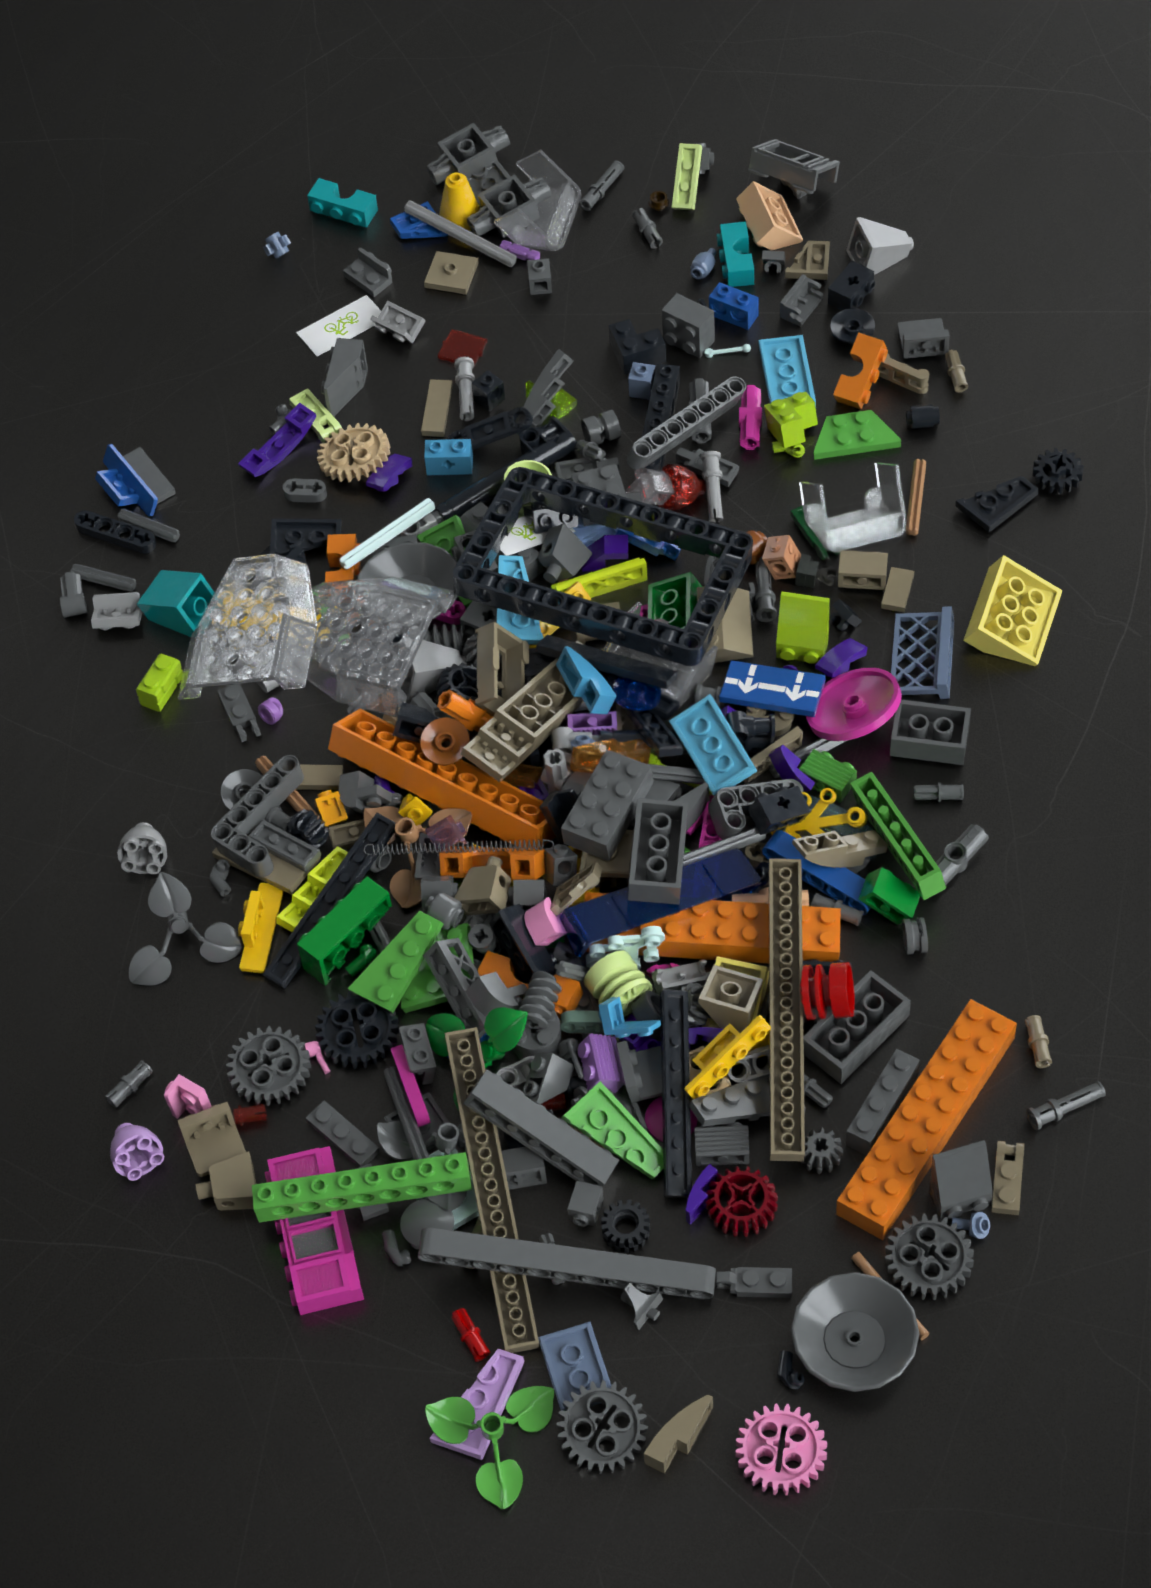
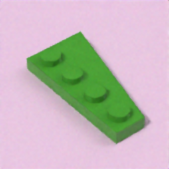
M455 515L417 535L420 542L443 548L452 555L451 548L454 545V537L465 534V530L460 517ZM458 596L464 606L468 608L472 600Z
M419 911L349 986L348 990L394 1013L423 962V955L431 948L444 924Z
M601 1081L561 1117L567 1123L649 1178L653 1179L663 1170V1149Z

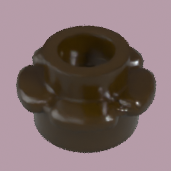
M663 191L651 193L650 201L648 202L649 206L657 211L668 207L670 203L669 199H667V194Z

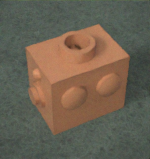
M790 535L768 537L762 560L775 580L796 578L801 553Z

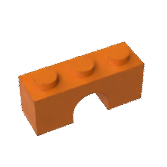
M858 332L850 354L853 360L863 364V369L858 375L853 377L841 374L833 396L837 402L862 410L863 405L867 404L870 399L871 391L869 390L872 383H876L879 377L878 368L880 363L886 360L888 350L883 340Z
M356 534L328 535L327 557L329 567L341 568L337 571L325 573L324 591L329 604H355L357 576L361 571V564L358 562L348 570H345L340 565L339 559L361 544L357 543Z

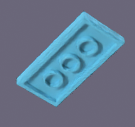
M803 335L758 340L769 403L777 399L791 397L798 392H807L815 401L816 407Z
M711 694L669 720L714 796L720 789L733 787L757 772L756 767Z

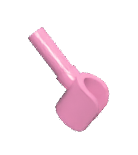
M319 1042L305 1043V1048L309 1051L310 1057L316 1056L325 1074L330 1073L331 1071L323 1058Z

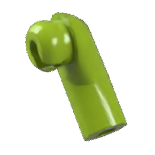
M779 441L772 442L773 453L786 452L798 458L802 457L805 453V448L801 443L784 449Z

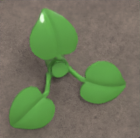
M532 1386L514 1392L506 1403V1411L513 1417L512 1419L490 1412L485 1414L481 1421L478 1420L474 1425H472L475 1420L474 1407L467 1399L462 1397L445 1398L436 1403L428 1404L425 1407L428 1423L436 1436L442 1441L449 1444L463 1443L468 1438L469 1429L476 1430L478 1428H481L484 1438L492 1441L495 1463H486L481 1466L476 1474V1487L484 1499L500 1509H506L515 1502L523 1484L522 1470L516 1461L508 1459L500 1462L497 1439L503 1435V1424H515L518 1422L519 1427L526 1432H538L544 1429L552 1417L554 1389L545 1386Z

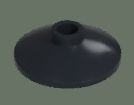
M851 308L838 312L832 318L830 328L835 338L845 343L854 344L858 332L868 336L873 335L875 321L866 311Z

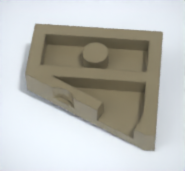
M807 241L803 250L794 258L792 266L786 268L785 278L799 279L804 274L810 279L828 280L830 241Z

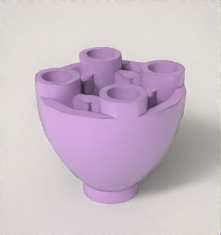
M123 1123L115 1130V1136L111 1141L110 1158L116 1172L134 1181L163 1162V1146L159 1138L149 1129L143 1126L132 1125L131 1123Z

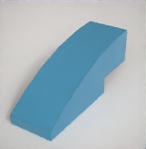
M565 646L556 666L573 697H582L590 713L608 714L616 698L613 689L586 659L572 648Z

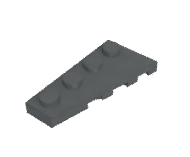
M770 1074L693 1099L689 1107L702 1126L735 1123L736 1119L754 1121L759 1120L761 1116H770Z

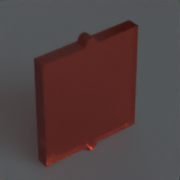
M452 329L446 341H443L438 358L455 362L457 358L469 357L474 361L475 366L479 357L483 356V350L488 339Z

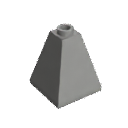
M858 217L856 218L846 251L851 261L873 270L875 275L908 257L910 250L914 247V242L911 237H908L906 231Z
M408 635L402 636L395 667L399 670L398 676L407 702L410 703L412 697L417 692H425L428 695L435 691L438 678L446 667H451L453 664L459 666L461 663L467 666L465 656H461L457 649Z

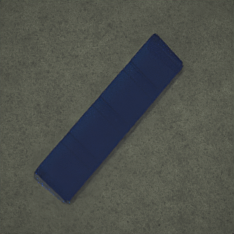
M735 848L683 867L679 905L628 900V886L566 908L560 915V920L567 932L566 934L575 955L580 957L592 943L610 936L624 933L742 890L743 894L754 893L762 883V880L743 852Z

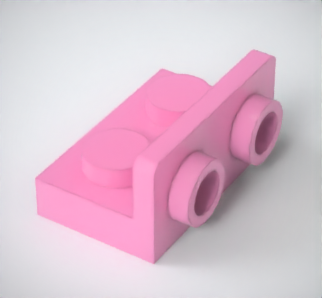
M180 1074L165 1089L164 1097L172 1115L177 1119L185 1109L189 1113L195 1114L212 1107L205 1089Z

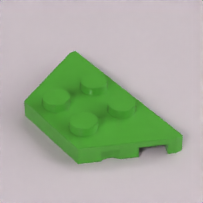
M872 410L826 416L813 457L816 460L901 447V439Z

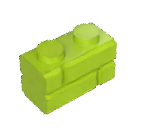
M162 653L157 656L136 688L137 696H139L138 699L142 706L161 712L176 689L177 684L184 677L181 663L178 659Z

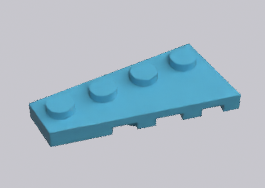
M499 555L498 573L529 582L523 556ZM497 608V624L521 640H526L528 644L536 645L543 639L538 620Z

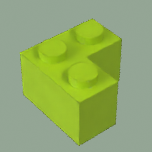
M798 392L791 397L777 399L764 405L767 428L784 449L806 442L804 429L818 425L815 401L807 392Z

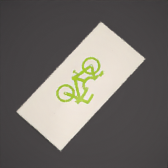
M365 295L296 333L314 354L319 356L329 351L331 347H335L337 338L351 339L375 326L376 324L370 319L372 315L378 318L381 310Z
M526 516L519 517L509 535L504 537L500 550L504 555L509 556L543 544L547 532L535 533L533 531V520ZM569 528L573 533L576 532L573 528Z

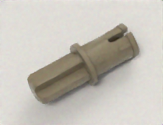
M951 349L945 354L948 365L947 373L952 379L955 392H963L968 389V383L964 374L965 367L961 364L958 352Z

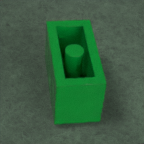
M881 867L867 874L858 899L896 925H899L903 919L913 918L920 894L909 883L903 882L894 876L891 871Z

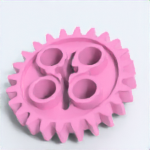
M776 1403L774 1411L770 1412L766 1406H763V1415L754 1411V1421L745 1419L746 1428H739V1435L742 1438H736V1446L739 1447L736 1449V1457L741 1458L738 1461V1467L746 1468L744 1470V1477L747 1478L753 1475V1486L761 1482L763 1492L769 1486L773 1487V1495L777 1494L779 1488H783L786 1496L790 1487H793L799 1493V1484L802 1483L809 1488V1477L814 1480L818 1479V1472L816 1470L823 1471L824 1463L822 1461L827 1460V1452L823 1451L827 1449V1441L822 1440L824 1438V1430L816 1431L819 1427V1422L813 1421L809 1423L810 1413L802 1417L800 1416V1407L796 1408L794 1412H790V1406L786 1404L784 1411H782ZM783 1426H786L787 1431L781 1471L776 1472L781 1430ZM766 1430H772L776 1435L768 1438L762 1433ZM799 1434L804 1437V1440L795 1442L790 1437ZM767 1456L772 1459V1462L762 1464L758 1460L761 1457ZM790 1461H796L800 1466L792 1469L786 1464Z

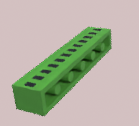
M873 772L851 782V788L857 804L867 814L868 820L877 833L888 844V849L923 900L945 890L946 886L940 868Z

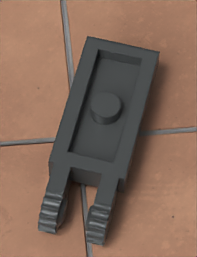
M240 682L217 690L234 731H237L241 742L247 741V735L243 728L251 726V730L256 737L260 736L261 733L256 717Z

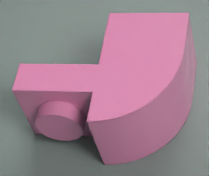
M549 897L527 910L524 914L526 927L535 945L548 946L567 933L561 921L567 918L569 914L565 909L556 917L550 910L552 902Z

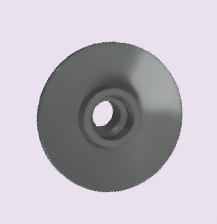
M240 769L230 773L224 779L221 786V799L226 808L230 810L242 798L240 795L247 793L263 776L250 769Z

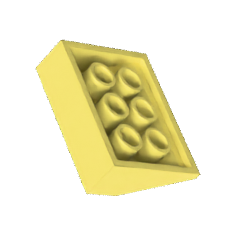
M1003 555L988 568L963 641L984 653L1037 666L1062 590Z

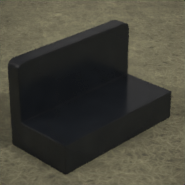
M574 789L549 793L539 807L559 843L563 845L566 844L563 841L561 827L579 798Z

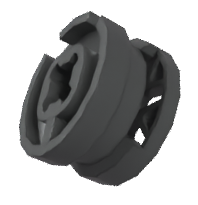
M917 917L914 921H911L909 918L903 919V942L906 954H913L914 951L927 953L928 937L924 917Z

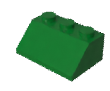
M691 572L649 584L648 618L653 620L664 619L669 622V625L684 629L697 604V587L703 586Z

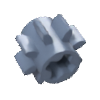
M276 232L264 239L267 245L263 249L267 256L273 254L276 259L289 251L287 246L291 242L286 234L281 236L279 232Z

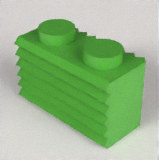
M813 749L799 768V770L815 782L812 787L813 790L816 789L817 792H821L825 788H830L835 792L836 800L839 803L843 801L850 791V783L857 778V770L850 763H841L833 759L830 753L826 751L819 752ZM828 792V793L825 794L826 796H829L830 798L832 797V793H831V792Z

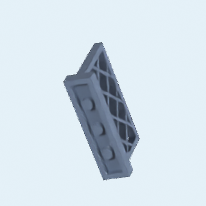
M952 606L942 607V612L896 614L891 674L896 678L897 682L903 677L910 682L905 687H900L902 695L939 694L940 699L950 698L955 624ZM938 620V624L931 630L924 626L928 621ZM911 621L914 625L906 631L901 627V622ZM920 628L926 634L917 640L912 634ZM932 638L936 641V644L928 649L923 643ZM905 639H909L913 644L906 650L899 646ZM920 648L924 652L920 657L915 659L910 655L915 649ZM906 657L912 663L905 669H902L898 666V663ZM928 657H931L935 663L927 669L921 663ZM918 667L923 673L914 679L908 673ZM927 676L934 681L933 686H922L920 682Z

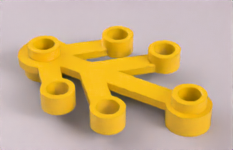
M825 788L820 792V800L811 810V813L801 823L786 827L784 832L797 839L802 838L796 833L798 831L806 830L810 834L816 835L826 833L820 828L849 824L851 827L858 829L866 824L867 814L861 808L853 807L845 814L820 817L828 805L836 800L835 792L830 788ZM801 792L803 796H807V804L810 806L812 803L811 796L806 792ZM831 792V799L825 800L824 795ZM859 813V819L853 821L851 819L852 814Z

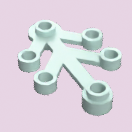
M647 926L641 930L640 935L608 937V944H593L589 947L590 953L586 955V966L591 968L596 962L608 955L605 952L613 953L624 950L629 953L637 964L638 969H640L639 948L647 947L643 951L644 961H658L659 950L657 946L665 940V934L659 926Z

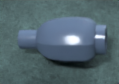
M709 248L707 252H700L695 257L690 266L693 278H705L712 271L716 263L714 256L717 253L714 248Z

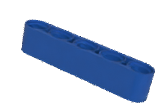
M782 830L774 832L762 849L763 855L768 860L801 859L802 880L836 901L838 899L842 900L843 904L864 911L863 915L868 913L871 907L858 899L865 882L864 878L845 867H826L810 862L792 844L793 839H796L795 837Z

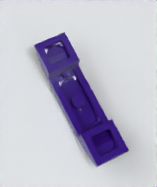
M299 403L285 417L286 424L258 451L253 448L238 465L254 477L266 473L279 464L300 443L313 424L316 413Z

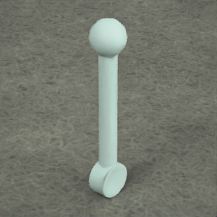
M744 344L742 347L718 350L707 348L704 354L705 357L711 358L715 354L738 351L748 353L751 350V346Z

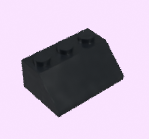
M520 904L498 911L489 924L506 954L511 959L523 983L529 984L534 972L544 971L553 976L557 972V969H554L555 964L558 963L551 952L548 953L545 946L535 945L525 924L524 914L527 909H523Z

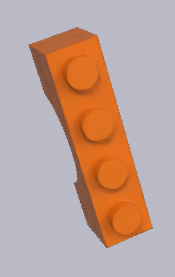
M486 847L485 852L482 849L480 852L478 849L474 852L473 848L471 852L467 849L466 853L464 850L460 853L459 849L455 853L454 848L452 853L449 850L447 853L445 850L443 853L439 852L440 876L454 875V878H465L470 868L486 866L488 858L491 856L498 857L503 861L501 869L511 880H537L545 874L544 849L536 851L529 848L527 851L524 848L522 851L519 848L517 851L515 848L512 851L510 848L507 851L505 848L502 851L500 848L498 852L496 848L493 852L491 848L490 852H488Z
M487 951L477 970L480 976L497 972L507 988L525 984L515 978V968L510 958ZM555 974L556 983L561 986L562 991L560 994H557L559 999L554 1003V1010L558 1018H561L563 1012L576 1010L583 995V990L579 981Z

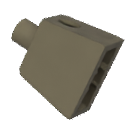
M491 856L488 858L486 866L469 869L454 897L462 903V910H464L466 915L497 913L506 908L511 878L501 869L503 861L500 858Z
M249 1151L211 1165L209 1167L211 1181L196 1184L198 1199L214 1197L217 1210L254 1209L252 1185L256 1184V1178Z

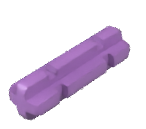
M503 240L499 246L524 261H527V259H540V252L533 249L530 251V248L515 243L511 245L512 242Z

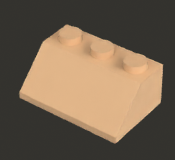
M753 181L736 198L740 206L739 211L744 215L747 227L753 234V241L759 247L775 250L803 241L782 195Z

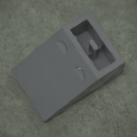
M337 338L335 347H331V362L326 365V381H322L321 393L325 394L324 407L333 417L364 387L368 367L363 340Z

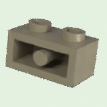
M840 550L838 587L885 590L888 553Z

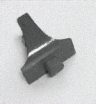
M627 1283L623 1288L624 1292L621 1295V1300L635 1309L634 1324L639 1331L648 1318L657 1319L660 1311L656 1308L663 1299L659 1291L647 1295L640 1292L631 1283Z

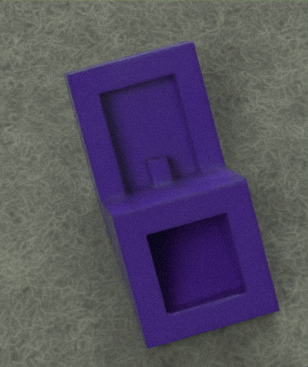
M604 535L589 545L587 548L593 554L582 566V572L606 568V559H628V535Z

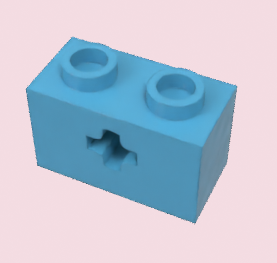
M471 439L425 440L424 459L427 475L472 474L473 453Z

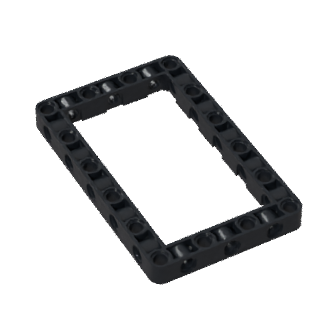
M516 467L507 475L454 567L453 589L456 595L685 666H696L702 661L752 560L753 538L750 534L525 467ZM529 502L545 506L546 509L569 516L576 515L586 518L590 522L606 527L630 531L634 535L677 545L678 548L704 556L707 554L719 558L684 629L494 572L487 568L490 569L500 551V545L504 537L509 535L516 523L521 507Z

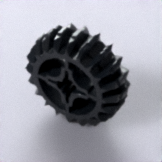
M461 663L459 666L453 664L451 667H446L439 676L436 686L437 699L442 692L448 690L454 691L466 700L472 699L475 701L478 698L477 668L473 667L472 664L466 666L464 663ZM498 688V695L501 697V690Z

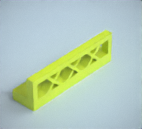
M638 557L553 584L551 589L565 592L575 582H580L589 596L593 598L647 581V563L644 558L640 559Z

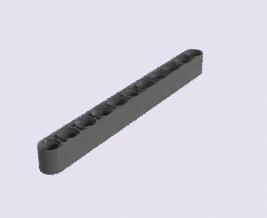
M424 1228L421 1230L418 1258L426 1262L624 1288L627 1283H631L639 1291L653 1293L659 1291L661 1294L697 1299H710L714 1297L716 1269L708 1265L436 1228Z

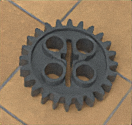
M268 1026L266 1032L263 1033L260 1028H257V1035L247 1032L249 1039L239 1038L241 1046H232L234 1054H228L230 1063L226 1064L228 1080L231 1081L232 1089H237L238 1096L241 1097L245 1094L246 1102L255 1098L256 1105L265 1100L267 1106H269L271 1099H275L277 1104H280V1097L284 1096L287 1100H290L289 1093L292 1091L298 1094L297 1085L305 1086L304 1078L310 1077L308 1070L311 1068L309 1051L305 1048V1042H300L299 1035L292 1037L291 1030H287L282 1034L281 1027L272 1032L271 1027ZM273 1048H279L274 1052H270V1050ZM252 1060H255V1061H256V1062H254L253 1064H246V1063H248L249 1061H252ZM291 1067L287 1071H281L283 1068ZM261 1080H268L266 1083L259 1084Z
M923 1214L922 1221H918L915 1216H912L911 1224L903 1220L902 1230L897 1227L894 1228V1236L888 1237L889 1245L885 1246V1254H887L885 1256V1264L889 1265L887 1273L894 1274L893 1283L902 1281L901 1291L909 1287L911 1288L912 1297L918 1291L921 1292L922 1300L925 1299L927 1293H930L932 1299L936 1300L937 1293L940 1292L944 1298H947L948 1289L956 1293L957 1284L965 1285L966 1279L964 1277L970 1278L971 1270L969 1268H973L974 1260L971 1258L973 1257L974 1249L969 1248L971 1246V1239H964L965 1230L956 1232L958 1223L955 1222L948 1226L947 1217L939 1222L937 1214L933 1215L932 1220H928L926 1214ZM929 1236L933 1240L930 1242H925L921 1239V1237ZM945 1252H950L955 1256L952 1258H946L942 1254ZM907 1255H912L916 1259L913 1261H908L904 1257ZM933 1271L937 1273L938 1276L929 1277L925 1273Z
M602 1380L601 1387L596 1388L595 1383L591 1381L590 1390L588 1391L581 1385L580 1395L574 1392L570 1393L572 1403L563 1401V1406L567 1411H559L558 1416L565 1420L557 1422L556 1428L564 1430L557 1435L558 1440H566L561 1449H571L568 1459L571 1460L577 1456L579 1458L577 1467H580L584 1462L588 1463V1472L592 1470L593 1466H598L599 1474H602L604 1466H608L609 1471L613 1473L614 1464L616 1463L624 1469V1459L626 1458L628 1461L633 1462L634 1456L631 1452L641 1453L642 1449L637 1443H645L646 1437L640 1434L648 1430V1426L640 1424V1422L645 1421L647 1418L646 1414H638L643 1407L642 1403L633 1404L636 1399L635 1394L629 1397L625 1396L627 1387H624L620 1392L616 1391V1382L612 1384L611 1388H607L605 1380ZM594 1402H601L605 1406V1410L602 1413H594L591 1411L590 1405ZM616 1406L615 1412L607 1422V1428L601 1431L594 1446L588 1448L589 1442L597 1432V1424L601 1425L610 1408ZM617 1417H625L629 1421V1425L626 1428L620 1429L615 1426L614 1420ZM580 1425H584L590 1429L591 1433L587 1437H579L575 1433V1429ZM604 1440H608L613 1443L614 1449L611 1452H603L599 1448V1444Z

